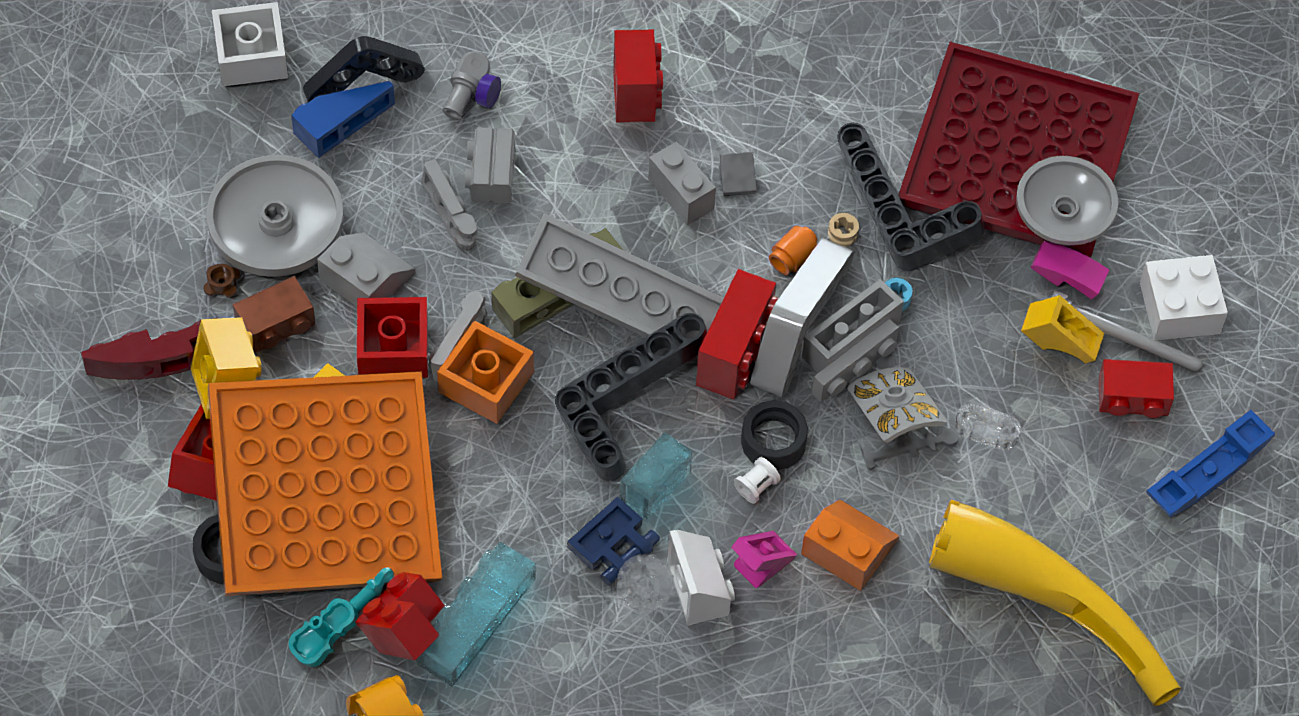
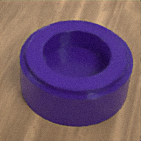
M485 74L480 79L475 94V100L478 105L486 108H492L495 105L501 90L500 77Z

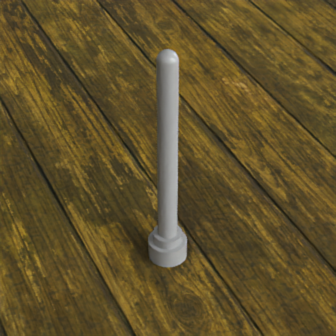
M1056 290L1054 291L1052 297L1060 295L1072 305L1073 301L1067 299L1068 295ZM1072 305L1107 335L1189 370L1197 372L1202 369L1203 363L1199 358Z

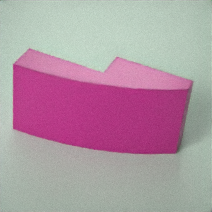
M1048 241L1041 243L1030 267L1054 285L1059 286L1065 281L1091 300L1099 294L1109 272L1108 268L1088 256Z

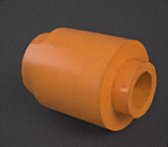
M793 226L772 247V253L769 255L771 265L783 275L796 272L817 246L816 235L808 227Z

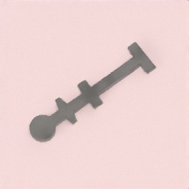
M947 428L942 431L940 436L932 437L929 432H925L926 439L913 442L912 437H907L904 439L905 445L870 453L867 446L862 447L861 451L867 469L870 470L876 467L874 463L876 461L910 453L911 457L918 456L917 451L930 448L933 452L936 451V446L942 444L946 447H954L958 443L959 434L956 430Z

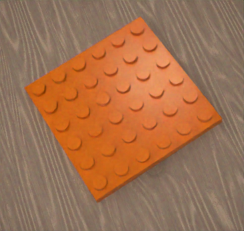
M421 372L208 384L225 596L365 587L369 579H374L381 569L387 567L394 571V576L407 572L422 575L426 582H439L442 580Z

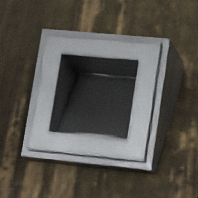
M743 152L720 155L719 171L723 196L756 193L753 153Z

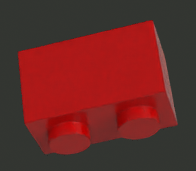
M1103 359L1099 373V412H1106L1115 416L1139 414L1149 418L1169 415L1174 401L1173 363Z

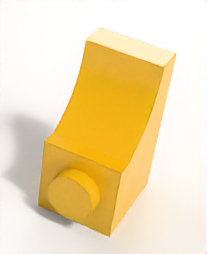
M1060 295L1030 303L1021 332L1041 349H1054L1066 352L1080 359L1085 364L1096 360L1104 336V332Z

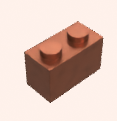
M295 276L233 304L235 318L242 317L246 331H250L252 334L254 353L262 349H270L276 346L279 341L294 334H302L315 325L313 305Z

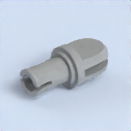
M471 51L464 54L452 74L450 82L453 90L442 109L443 113L448 117L460 120L463 117V112L471 96L476 94L480 79L485 74H489L490 63L482 52Z

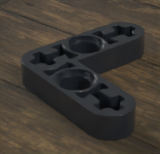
M361 36L350 41L304 84L303 91L307 102H310L317 96L344 91L365 71L406 83L420 78L425 68L417 52L369 36Z

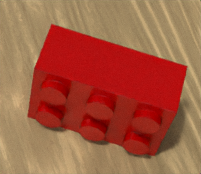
M741 269L737 270L698 351L696 386L733 400L740 388L746 389L752 373L749 367L752 361L756 362L768 318L779 299L775 297L776 282Z

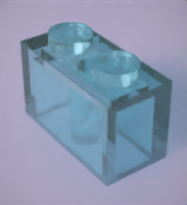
M664 432L621 479L620 499L648 520L691 472L692 451Z

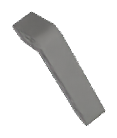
M824 238L820 240L779 297L770 313L750 385L781 398L785 396L794 375L805 334L847 274L854 256V250Z

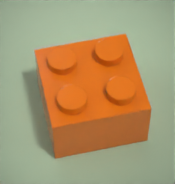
M474 320L437 371L438 393L498 424L533 375L534 352Z

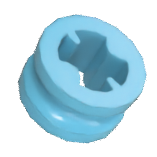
M889 279L885 284L893 291H897V295L900 292L903 293V312L911 303L912 287L904 279Z

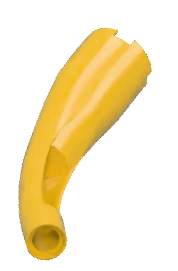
M954 500L949 501L943 518L947 520L943 521L939 534L936 535L930 555L929 568L986 587L1018 595L1054 609L1073 619L1101 639L1116 653L1135 676L1136 682L1154 706L1168 702L1181 691L1178 682L1145 634L1126 612L1089 577L1042 542L1011 523L981 509Z

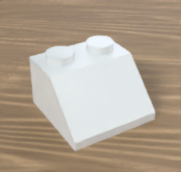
M681 530L670 531L667 564L688 626L728 616L730 603L735 600L731 581H724L721 572L724 569L721 551L719 549L714 550L710 537Z

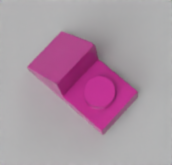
M774 531L739 537L731 547L739 555L734 562V567L755 588L763 585L797 556Z

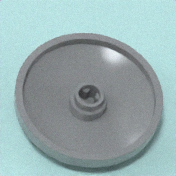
M288 155L256 157L232 168L215 185L208 200L206 213L209 235L220 255L242 271L268 277L295 274L317 264V259L340 237L344 219L341 195L331 177L315 164Z

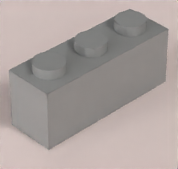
M879 279L805 335L802 358L819 373L889 318L896 325L899 324L904 301L887 284Z

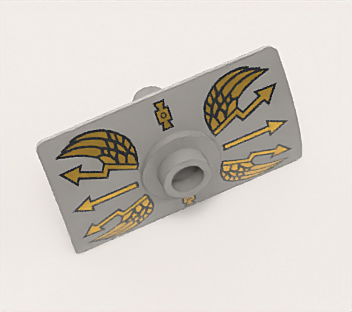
M894 367L877 370L857 379L847 387L885 443H889L896 437L917 428L945 426L947 423L945 416L909 368Z

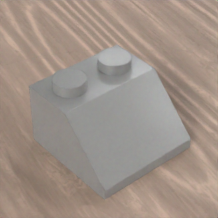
M364 232L340 236L317 259L319 280L356 307L357 298L392 297L416 272L413 266Z

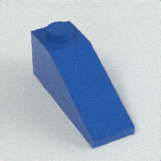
M387 81L317 96L310 102L301 104L291 114L293 134L320 158L395 104L394 85Z

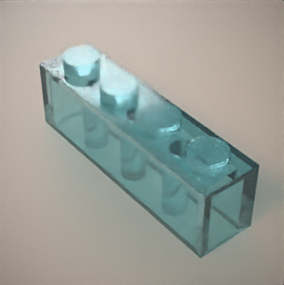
M499 542L493 551L487 550L479 561L477 572L472 578L468 576L463 580L457 591L458 596L452 604L446 603L442 607L436 618L437 623L434 625L439 636L417 658L418 666L452 687L536 579V563L502 542Z

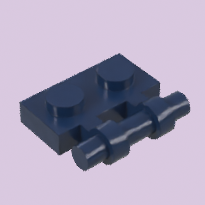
M616 497L567 541V548L591 570H594L603 561L609 568L600 577L605 584L610 586L618 578L623 579L628 575L630 567L640 558L645 559L653 552L652 547L660 541V537L654 530L648 531L644 536L640 535L637 530L642 526L643 519L619 497ZM626 541L631 548L620 557L614 551Z

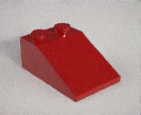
M201 404L172 452L167 487L181 490L187 494L209 498L217 502L210 419H206Z

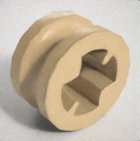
M848 213L834 215L829 221V240L844 247L854 244L859 230L857 219ZM839 226H845L848 233L842 234L841 230L838 229Z

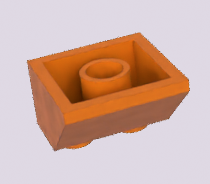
M838 500L824 508L806 531L801 554L861 591L899 540V535L844 501Z

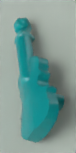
M389 567L381 569L374 579H369L366 582L367 585L350 601L340 598L334 599L325 610L321 611L320 616L312 617L309 622L304 621L303 626L296 630L289 638L288 644L291 653L304 666L316 667L320 665L328 654L334 651L333 644L339 637L345 636L347 631L356 626L355 621L358 619V613L376 595L381 593L384 584L394 577V571Z

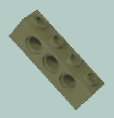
M607 228L597 233H590V235L623 250ZM518 277L511 281L501 282L491 291L492 310L513 338L522 335L575 305ZM526 295H534V296H536V297H534V298H526V297H524V296H526Z

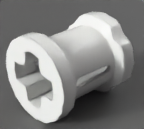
M762 457L755 460V466L743 477L738 476L734 479L736 490L752 504L759 500V495L771 484L776 485L781 480L776 468Z

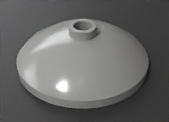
M1056 156L1037 162L1024 173L1018 185L1016 204L1023 222L1041 238L1062 245H1079L1101 237L1111 227L1118 210V194L1110 177L1095 164L1077 157ZM1060 211H1065L1068 214H1062Z

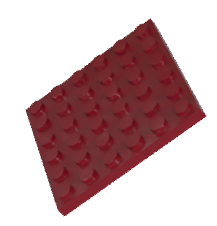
M950 41L898 196L904 207L929 214H935L963 201H972L981 209L986 230L1041 245V243L1048 240L1041 238L1030 230L1023 222L1017 209L1016 194L1022 176L1031 166L1041 160L1056 156H1072L1095 164L1114 182L1140 93ZM1060 211L1062 214H1068L1065 211ZM968 219L962 223L969 225L972 224L975 220ZM1097 239L1085 244L1062 246L1091 258Z

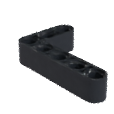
M854 122L847 123L839 129L837 139L844 161L898 268L907 271L916 269L975 243L982 238L985 232V225L981 209L972 201L957 203L912 223L866 129L861 124ZM860 141L857 145L849 146L851 142ZM873 167L868 172H861L864 168ZM877 194H886L883 198H874ZM968 219L975 220L969 225L962 224V222ZM892 220H899L895 225H887ZM936 233L944 234L942 237L937 239L931 238V236ZM904 247H913L909 252H900Z
M686 313L565 385L557 392L555 404L562 421L601 479L606 481L619 479L626 470V462L618 443L599 415L698 356V351L707 334L704 320L698 314ZM690 331H699L695 337H685ZM660 349H670L669 352L663 356L655 355L656 352ZM630 367H640L636 373H625ZM603 384L610 385L606 391L596 392L599 386ZM573 402L580 403L576 409L566 410L569 404ZM589 429L598 430L597 433L591 437L583 436L584 433ZM606 456H615V459L609 464L600 463Z

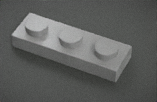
M890 318L816 374L813 379L811 394L822 402L830 395L835 397L841 393L846 387L847 382L853 377L863 376L871 368L875 360L881 356L885 358L895 350L899 327Z

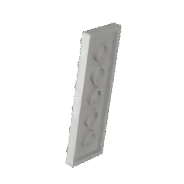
M545 213L515 274L516 277L643 337L650 335L686 313L698 314L704 320L708 332L724 299L715 293ZM690 331L685 337H695L699 331ZM696 356L692 360L698 362V356Z

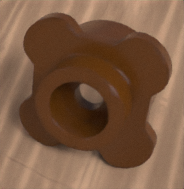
M227 264L210 266L206 271L208 281L203 286L205 294L208 296L220 294L225 295L227 298L235 296L237 293L236 280L240 278L239 270ZM220 280H225L224 283H219Z

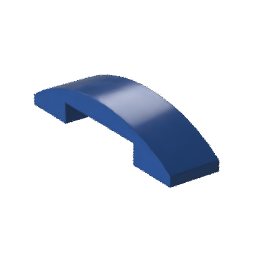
M1251 409L1227 427L1221 438L1177 472L1174 470L1169 472L1151 486L1146 493L1171 518L1196 504L1232 477L1271 441L1275 433Z

